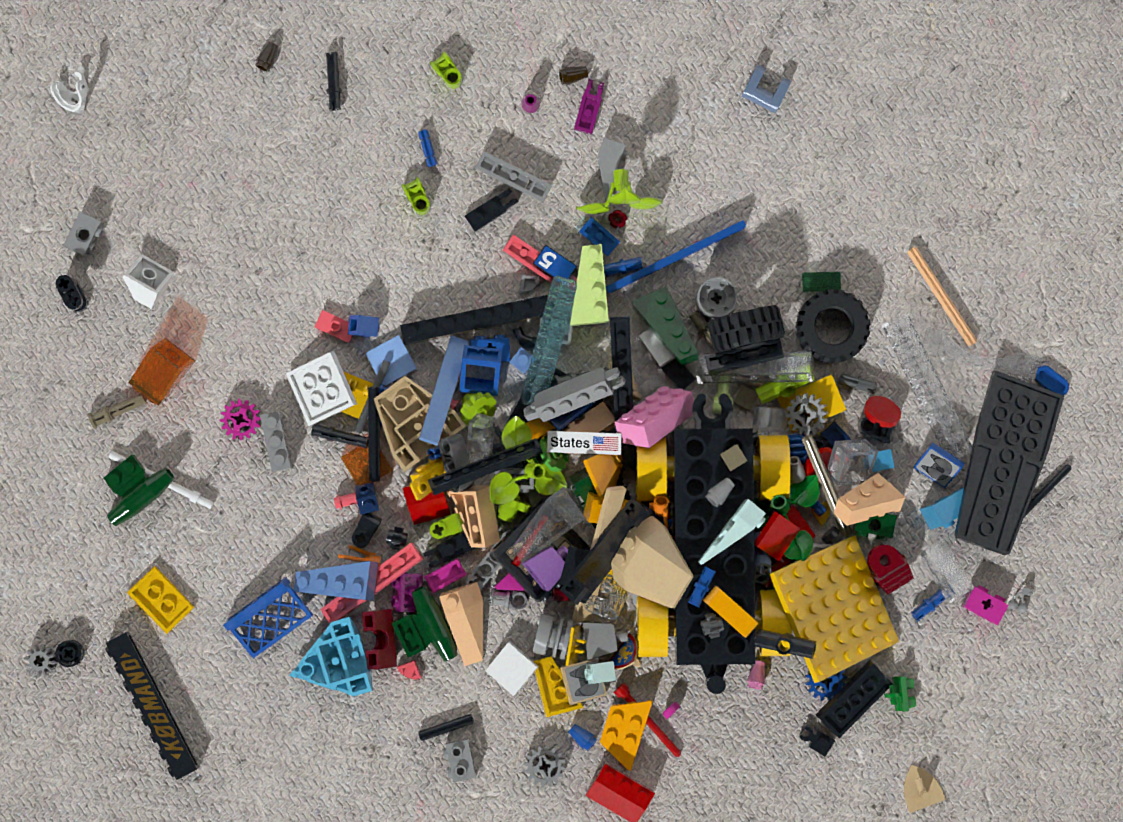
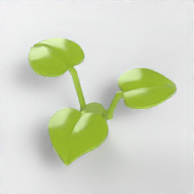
M617 169L613 171V182L611 183L609 195L605 203H592L581 207L576 206V209L587 214H602L609 211L608 206L610 203H626L634 209L645 210L657 207L663 203V200L651 197L640 198L632 192L628 170ZM614 188H616V191H620L612 196Z
M518 416L509 420L502 432V443L505 449L531 440L530 428ZM529 458L527 459L529 464L524 469L525 475L514 477L513 479L507 472H499L494 475L490 482V501L500 505L514 500L520 491L515 481L521 479H535V488L543 495H551L567 488V483L561 471H551L545 463L537 464L534 463L533 459Z

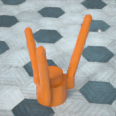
M658 496L654 499V503H649V508L657 516L663 517L664 526L669 531L668 519H671L669 499L664 496Z
M348 545V548L367 556L360 558L338 554V558L357 562L373 561L378 563V567L380 566L381 556H376V553L368 552L352 545Z

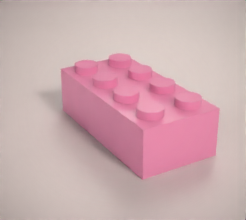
M664 386L660 387L651 396L646 397L643 402L635 405L632 410L623 414L620 419L615 421L617 433H621V443L650 448L692 416V405L694 402L692 392Z

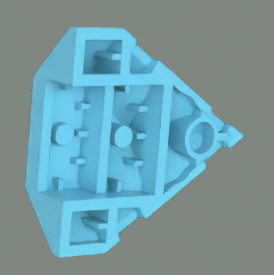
M351 617L331 622L289 676L300 678L335 691H341L351 696L373 691L372 671L367 670L365 647L361 634Z

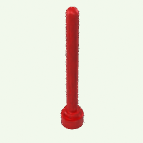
M625 682L613 692L618 698L624 699L627 703L637 702L630 695L631 692ZM648 715L646 722L648 727L675 757H680L681 751Z

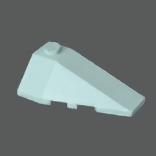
M745 499L698 562L701 565L748 534L755 527L760 528L766 520L763 517L766 513L752 501Z

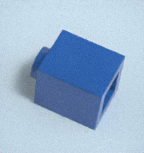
M349 315L348 335L378 336L380 328L379 317Z

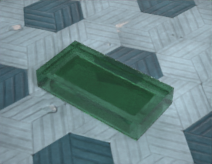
M841 272L802 273V292H821L828 289L841 290Z

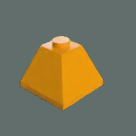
M598 454L583 461L598 496L604 495L607 488L616 486L623 466L621 455Z

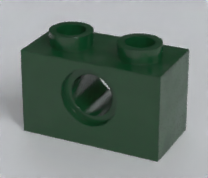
M885 513L881 517L878 515L869 517V520L855 523L853 530L857 531L859 536L868 537L869 534L876 535L875 539L887 541V538H893L897 515ZM873 519L879 522L877 530L870 528V522Z

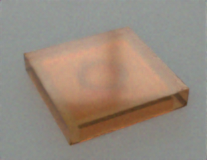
M357 447L340 457L357 486L371 483L369 481L368 448ZM380 449V478L392 472L393 469Z

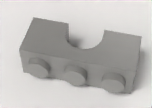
M278 411L260 415L271 471L277 472L293 468L290 452L285 440L282 413Z

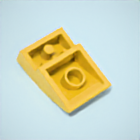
M832 375L796 389V392L791 396L777 397L787 423L791 418L786 417L790 413L786 408L793 406L790 401L796 400L798 395H801L803 398L805 393H808L809 398L812 394H815L816 400L822 398L820 404H826L827 406L823 409L829 412V414L824 415V418H829L847 410ZM802 403L798 405L796 411L800 410ZM804 412V415L810 417V413ZM815 418L813 420L814 423H817L818 418ZM789 424V425H788L789 428H790L791 433L797 431V430H794V431L792 430L793 427H794L793 424Z

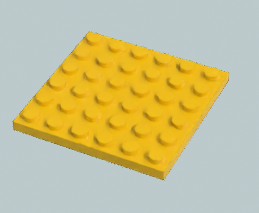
M855 535L810 555L805 561H796L769 574L795 637L816 641L814 658L804 657L814 683L820 682L899 642Z

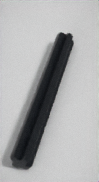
M379 387L368 388V464L370 482L380 481V417L374 398L380 394Z

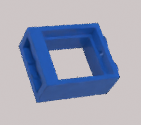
M464 345L459 392L476 394L488 392L493 396H498L503 349ZM467 364L494 367V380L466 377Z

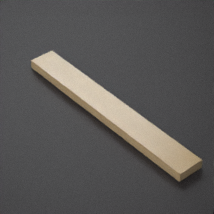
M624 486L606 489L591 549L620 513L626 492ZM601 583L586 603L579 602L578 605H575L572 617L575 623L592 619Z

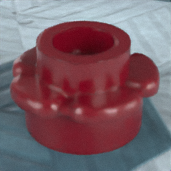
M614 210L608 217L610 225L613 228L624 227L627 215L621 210Z

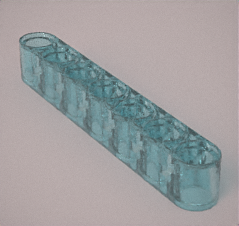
M555 276L552 280L521 399L524 405L530 406L538 392L551 387L577 289V283L574 279Z

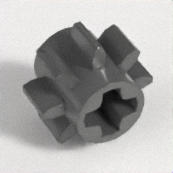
M714 613L706 614L705 619L701 621L703 634H709L711 639L720 637L719 632L724 631L721 617H716Z

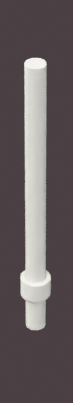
M111 451L109 454V458L119 463L127 459L114 451ZM144 467L146 477L155 473ZM175 482L168 486V488L189 498V501L195 504L199 503L209 509L214 505V502L201 496V493L195 490L191 491Z

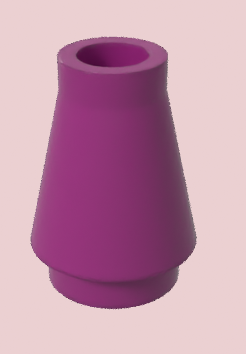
M527 94L523 97L521 106L524 111L533 113L539 109L540 100L534 94ZM529 99L534 101L532 104L527 103Z

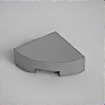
M522 274L519 293H528L534 290L539 284L541 277Z

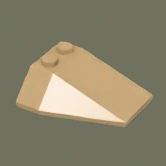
M406 376L374 398L392 456L404 472L427 457L428 449L436 447V445L419 440L432 394ZM450 407L440 440L455 435L466 427L456 411Z
M654 516L648 517L642 521L638 528L635 526L628 532L611 562L614 580L624 590L675 609L693 578L692 572L666 526Z

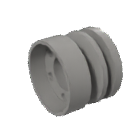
M713 277L706 280L696 294V305L699 312L711 320L729 315L737 304L738 294L736 288L729 280L723 277ZM714 295H716L717 298H721L718 304H715V301H711Z
M541 613L533 653L545 655L548 647L552 648V657L556 656V651L559 649L561 650L560 659H565L568 652L573 620L568 619L566 628L562 627L564 618H560L558 625H553L554 616Z

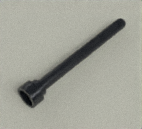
M1066 464L1030 500L1025 516L1071 471L1072 468L1069 464Z

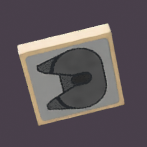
M598 658L560 667L569 705L607 695L604 682L588 684V680L585 679L584 671L586 665L599 663Z

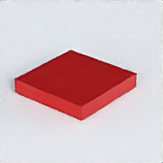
M774 512L754 541V545L779 561L800 531V528L777 512Z

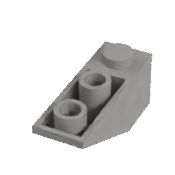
M603 138L598 154L605 201H607L611 183L613 182V171L621 169L619 168L620 161H625L628 152L624 150L625 144Z

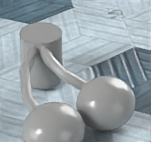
M1026 587L1022 592L1017 593L1008 602L1009 608L1015 609L1017 607L1019 612H1027L1028 607L1024 604L1023 598L1024 595L1031 596L1033 594L1032 589ZM1023 593L1022 603L1017 607V602L1014 599Z

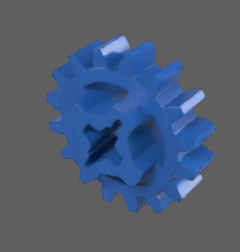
M844 670L838 672L837 675L828 677L831 678V681H828L827 686L821 681L814 683L811 674H805V677L809 678V681L805 682V685H810L808 692L814 691V698L820 695V701H823L825 697L829 701L831 696H834L846 684L843 680L847 676L841 674ZM838 683L836 689L832 691V686ZM815 686L823 687L824 693L819 692Z

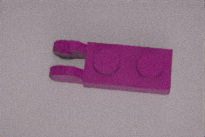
M591 79L588 80L586 91L583 92L574 126L575 131L592 135L604 87V83L600 82L597 96L589 94L593 86V80Z

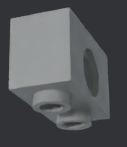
M79 212L63 246L85 257L88 254L91 255L96 246L94 244L96 238H99L103 233L104 227L102 226L104 223ZM86 230L89 231V238L82 240L81 233Z

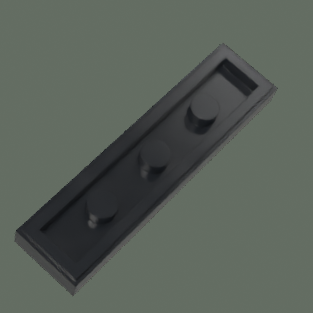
M779 338L707 355L705 360L708 374L714 375L784 358V353Z

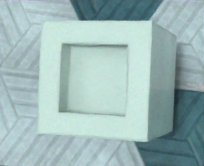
M614 661L586 665L584 674L588 684L616 681Z

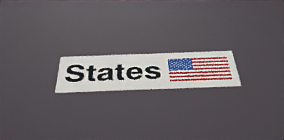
M548 431L547 452L621 455V433Z

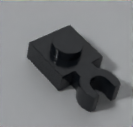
M805 726L804 728L809 731V735L807 737L799 735V738L803 741H811L808 747L826 757L835 740L819 730L815 735L810 727Z

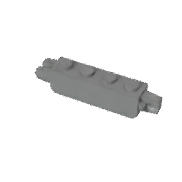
M599 367L538 392L534 396V402L524 408V416L527 421L541 418L543 422L612 395L613 390L623 386L626 380L623 376L619 377L621 372L618 368L605 371L604 368Z

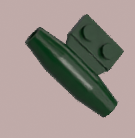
M135 455L129 456L103 477L113 493L122 497L109 511L107 518L114 526H118L139 514L160 497L175 480L173 473L165 467L146 478L145 468Z
M426 586L413 590L411 593L417 614H407L391 622L407 657L409 658L425 650L432 643L444 661L453 659L458 653L452 632L438 603Z

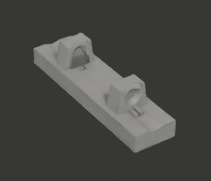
M483 151L475 169L544 203L552 187L551 184Z

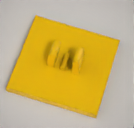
M581 624L571 627L566 666L577 663L578 654L585 652V650L579 649L580 643L584 644L587 642L581 639L583 628Z

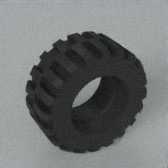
M828 289L816 293L803 304L798 312L795 324L797 329L796 336L801 343L800 346L807 351L810 357H814L820 362L840 363L857 355L865 346L870 335L869 326L871 322L868 319L867 314L869 313L867 309L863 307L860 299L857 300L854 297L855 295L846 293L845 290ZM826 309H839L850 320V333L839 344L825 343L816 334L815 321L818 315Z
M777 305L732 313L709 320L708 323L713 350L716 353L783 338L785 335L780 308Z

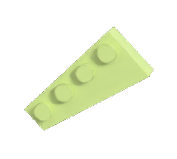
M602 244L582 246L570 326L608 323Z

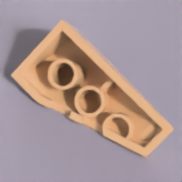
M478 582L441 593L439 598L464 666L483 661V597Z

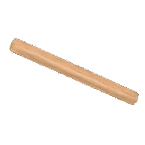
M913 247L907 254L968 346L977 342L976 337L917 247Z

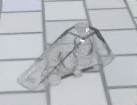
M564 487L546 499L511 547L522 563L586 519Z

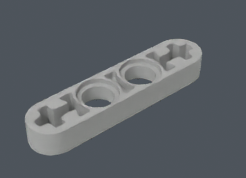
M509 531L504 532V533L501 535L500 540H501ZM488 552L469 576L465 585L470 584V580L474 582L477 579V576H474L477 572L480 577L486 579L484 582L482 580L478 582L481 590L501 564ZM483 564L490 565L491 573L489 575L481 573L480 568Z

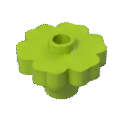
M482 392L466 394L462 399L463 407L460 411L462 413V421L468 427L474 425L477 428L486 424L487 419L492 418L497 410L495 406L497 401L488 392L485 394Z
M517 495L511 502L500 504L498 518L512 523L513 519H516L518 511L528 513L531 504L522 501L520 496Z

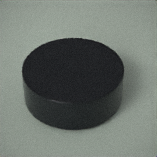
M833 526L824 533L821 540L825 544H829L839 535L840 531L836 526Z

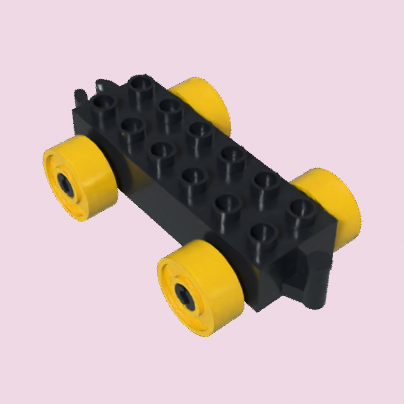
M724 393L718 399L721 406V414L714 419L708 418L704 414L703 409L706 404V396L699 394L692 405L695 429L673 430V456H667L666 436L650 448L636 446V500L639 502H654V499L658 496L667 497V482H673L674 542L693 574L691 582L674 611H668L667 606L637 595L638 657H668V637H675L676 665H700L706 678L705 684L707 689L713 694H720L725 690L726 681L723 677L728 665L755 664V636L758 629L781 634H792V628L776 590H759L758 610H755L754 529L701 565L698 562L744 500L749 499L754 503V481L757 482L758 501H772L776 495H783L788 499L790 494V447L788 435H758L756 455H753V428H730L733 405L728 395ZM737 444L747 461L730 471L720 454ZM725 478H728L735 486L723 504L716 507L706 498L708 490ZM704 566L716 571L708 587L710 589L708 592L706 591L703 599L717 586L759 623L747 638L742 636L722 617L724 631L719 632L720 637L711 639L709 634H703L701 621L705 619V615L714 613L716 617L720 616L703 599L700 607L688 603L695 588L694 584L698 582ZM782 640L784 647H790L788 641ZM759 647L760 656L791 655H782L777 651Z

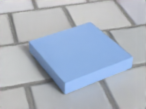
M399 335L365 353L376 374H378L383 360L390 362L382 382L384 387L417 369Z

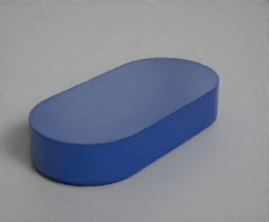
M1043 365L1035 370L1034 379L1042 387L1061 395H1065L1068 392V381L1052 368Z

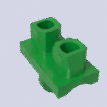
M905 676L892 677L893 685H889L890 693H885L884 697L890 698L891 705H895V711L907 712L910 708L916 707L915 696H908L907 689H914V679L906 678Z

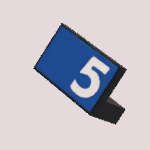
M547 245L544 246L533 262L535 266L563 285L566 284L570 276L577 269V265Z

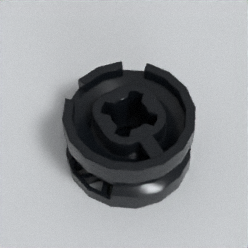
M76 640L63 641L57 646L55 651L56 660L64 667L78 665L83 660L85 654L82 644Z

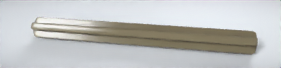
M807 435L802 438V442L842 536L847 537L852 534V529L850 525L847 526L834 514L839 498L813 436Z

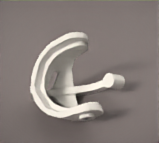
M79 66L74 72L79 77L75 85L77 92L68 90L59 81H53L50 85L51 93L60 106L68 111L80 114L85 112L86 96L89 91L85 76L83 75L85 69L82 66ZM74 99V100H76L78 103L75 104V103L72 102L71 100Z

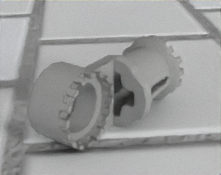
M491 589L490 596L492 598L489 600V606L494 604L510 609H523L528 603L527 596L522 592H498ZM521 595L524 597L525 602L522 606L515 605V596Z

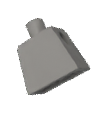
M583 622L584 636L587 641L585 643L587 659L618 651L617 642L628 641L627 630L615 631L614 623Z

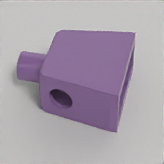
M564 545L557 551L552 546L546 547L521 563L543 591H549L561 578L565 563L563 560L567 556L568 549Z

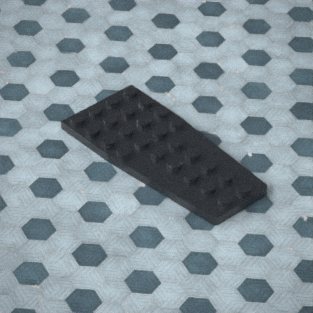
M996 370L992 371L976 426L954 534L955 538L1001 555H1009L1011 553L1049 452L1064 395Z

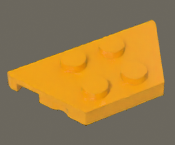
M651 699L643 702L611 705L599 743L629 771L632 770L653 703Z

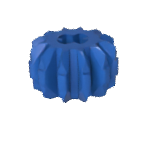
M793 433L788 435L790 457L797 456L801 464H805L807 451L802 442V438L805 435Z

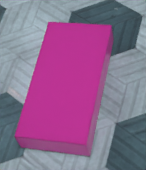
M457 558L424 576L432 592L435 593L466 576L467 573Z

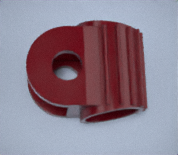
M881 544L870 550L867 557L868 566L872 571L870 575L887 595L914 579L904 554L900 555L894 547ZM882 555H886L888 557V563L886 565H881L880 563V557Z

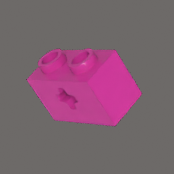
M978 585V587L972 586L962 607L995 625H999L1009 606L1004 603L1006 599L997 594L993 597L988 594L989 590L981 585ZM983 600H988V604H990L989 608H984V605L982 604Z

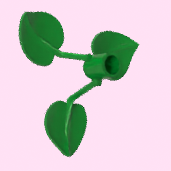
M817 475L806 476L802 482L793 483L790 486L788 499L783 495H776L773 497L770 505L767 501H758V498H755L754 504L766 513L763 516L766 520L760 528L767 524L768 516H772L773 511L789 520L787 513L790 510V506L788 503L793 505L798 503L801 507H809L815 504L820 495ZM805 530L799 531L784 555L792 560L805 561L813 550L811 535Z

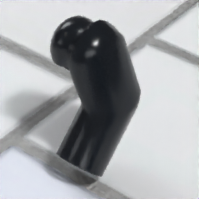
M521 326L513 329V333L520 346L532 349L539 345V339L536 336H526Z

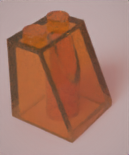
M164 338L150 348L128 383L132 385L134 390L145 395L151 403L159 406L167 400L196 360L167 338Z

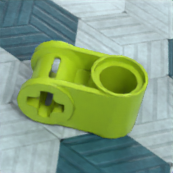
M445 51L434 62H429L433 70L449 88L456 89L460 87L462 76ZM455 74L458 76L456 82L448 81L450 75Z
M416 177L414 181L406 185L402 184L401 186L408 200H410L414 211L419 215H426L430 211L431 205L419 177ZM419 201L427 203L426 207L422 210L416 208Z
M454 513L433 523L430 527L431 536L441 539L463 531L462 524L464 523L460 514ZM435 525L444 528V530L441 531V536H438L437 533H433V530H435Z

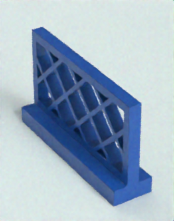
M284 577L229 617L223 625L227 631L230 630L253 659L313 616V613L289 585L291 582L287 577ZM287 591L293 597L292 603L282 602V595ZM268 605H278L277 614L267 613ZM281 606L292 607L291 616L280 615ZM294 609H302L306 615L302 618L294 617ZM253 616H263V625L252 623ZM266 616L277 618L276 627L266 625ZM280 619L290 620V627L287 629L279 628ZM239 626L249 627L248 635L240 634L237 628ZM252 627L262 629L261 637L251 636ZM265 629L275 631V638H264ZM250 640L261 642L260 648L257 651L251 648Z

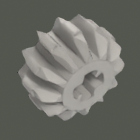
M41 644L39 649L37 645H34L33 650L29 649L27 651L31 657H24V660L29 661L25 668L32 667L29 672L30 674L36 671L37 677H40L42 673L44 676H48V670L51 672L55 670L51 664L55 665L58 661L52 660L55 657V653L50 654L53 649L52 647L46 649L45 644ZM44 657L45 661L38 664L37 660Z

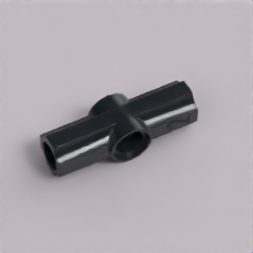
M758 629L755 638L756 647L774 650L782 655L792 654L813 659L816 651V641L795 637L790 633L781 634ZM782 640L788 641L790 647H784Z

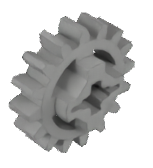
M805 393L803 398L801 395H798L796 400L790 401L793 406L786 408L790 411L786 417L791 418L788 425H794L793 431L799 429L800 435L806 432V435H811V432L814 434L818 433V428H824L822 423L828 421V419L824 418V415L829 414V412L823 409L827 406L826 404H820L822 398L816 400L815 394H812L809 398L808 393ZM802 403L800 410L796 411L798 405ZM804 412L810 413V417L804 415ZM815 418H818L817 423L813 426V425H812V424H814V421H813V420H814Z
M539 745L538 751L532 749L533 755L526 756L529 762H524V765L529 767L525 770V773L531 774L528 779L534 778V785L541 782V787H544L545 783H548L549 787H551L552 781L558 783L557 777L563 778L564 776L561 770H566V767L561 766L565 759L559 758L562 753L556 754V748L554 747L552 750H549L548 745H546L545 749H542ZM545 753L554 756L555 759L547 758ZM539 756L538 763L532 766L534 758ZM542 758H544L546 764H550L547 770L548 774H546L544 768L539 767L542 766ZM558 766L555 775L551 776L552 769ZM534 773H541L545 779L539 778Z

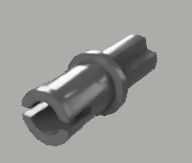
M842 373L838 378L839 384L854 388L855 391L861 390L874 394L876 391L877 382L862 379L861 376L857 378Z

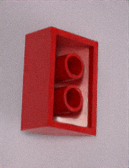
M604 762L585 796L629 822H638L654 797L655 791Z

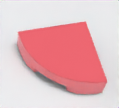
M415 660L397 666L399 672L407 678H422Z

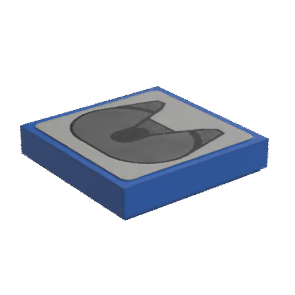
M932 442L914 464L913 468L943 488H946L965 463Z

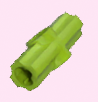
M806 364L789 373L786 371L778 373L774 376L773 381L756 388L755 391L763 405L779 396H791L796 392V388L815 379L809 366Z

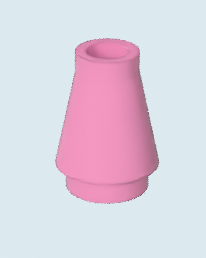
M755 660V664H753L746 681L748 682L747 687L763 690V685H765V662Z

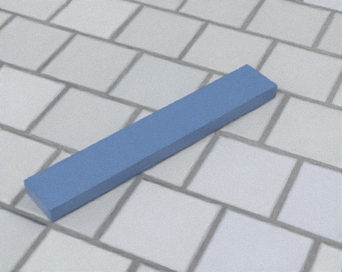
M450 336L419 440L438 445L460 374L464 345H468L469 341Z

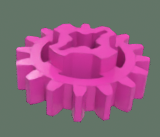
M238 399L237 404L232 400L231 407L225 405L224 407L227 411L220 413L224 416V419L219 421L225 424L221 429L228 430L226 432L227 436L233 434L232 439L234 440L237 436H239L241 441L244 440V436L250 439V433L257 434L255 428H261V425L257 424L261 420L260 417H257L260 410H254L256 406L254 403L249 406V400H246L244 404L241 399ZM241 407L238 412L231 413L235 408ZM248 410L251 411L253 415V420H250L248 416ZM243 414V419H245L249 423L241 422L240 425H238L239 421L233 418V416L241 417ZM228 419L232 420L234 424L233 430L229 425ZM246 426L251 427L246 432L240 433L242 431V428Z

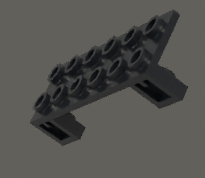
M631 497L560 590L576 605L579 602L586 603L612 569L611 562L628 532L635 526L638 528L642 521L653 516L655 512Z

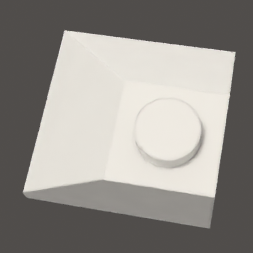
M141 254L124 274L123 279L134 299L152 309L163 295L174 276V272Z

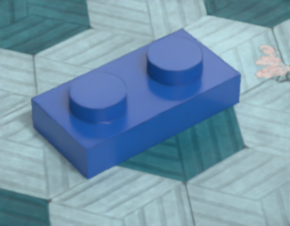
M592 217L579 230V233L593 245L602 244V252L607 257L620 243L617 238Z

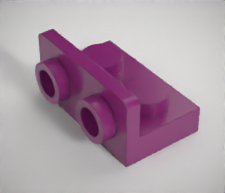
M404 573L392 582L394 593L391 605L393 611L417 612L411 592L423 586V574Z

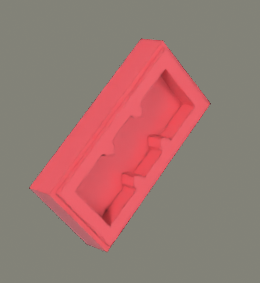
M324 310L321 311L314 327L350 343L353 335H348L349 322Z

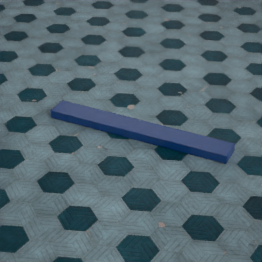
M742 220L606 286V291L608 294H611L745 229L746 224Z

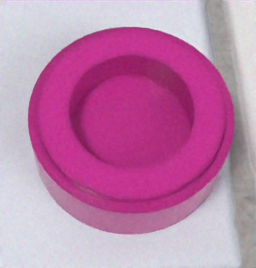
M676 701L662 715L668 719L681 706Z

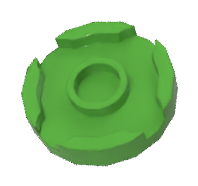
M548 435L543 436L540 440L543 452L540 454L543 460L542 463H545L554 472L565 469L567 467L565 463L569 462L568 454L547 452ZM538 455L531 458L534 460V463L542 464L538 462Z

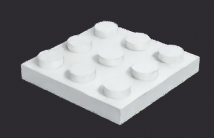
M334 351L286 373L308 426L357 404Z

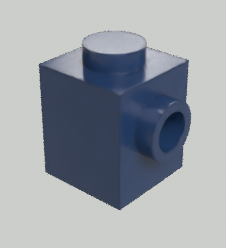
M374 483L355 486L360 514L379 511Z

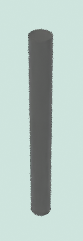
M383 360L372 387H379L380 389L390 362ZM368 398L354 429L355 432L360 434L368 418Z

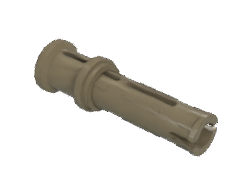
M140 393L109 408L104 406L102 410L93 414L88 413L87 415L92 427L97 429V426L106 422L110 423L114 420L113 418L147 403L143 394Z

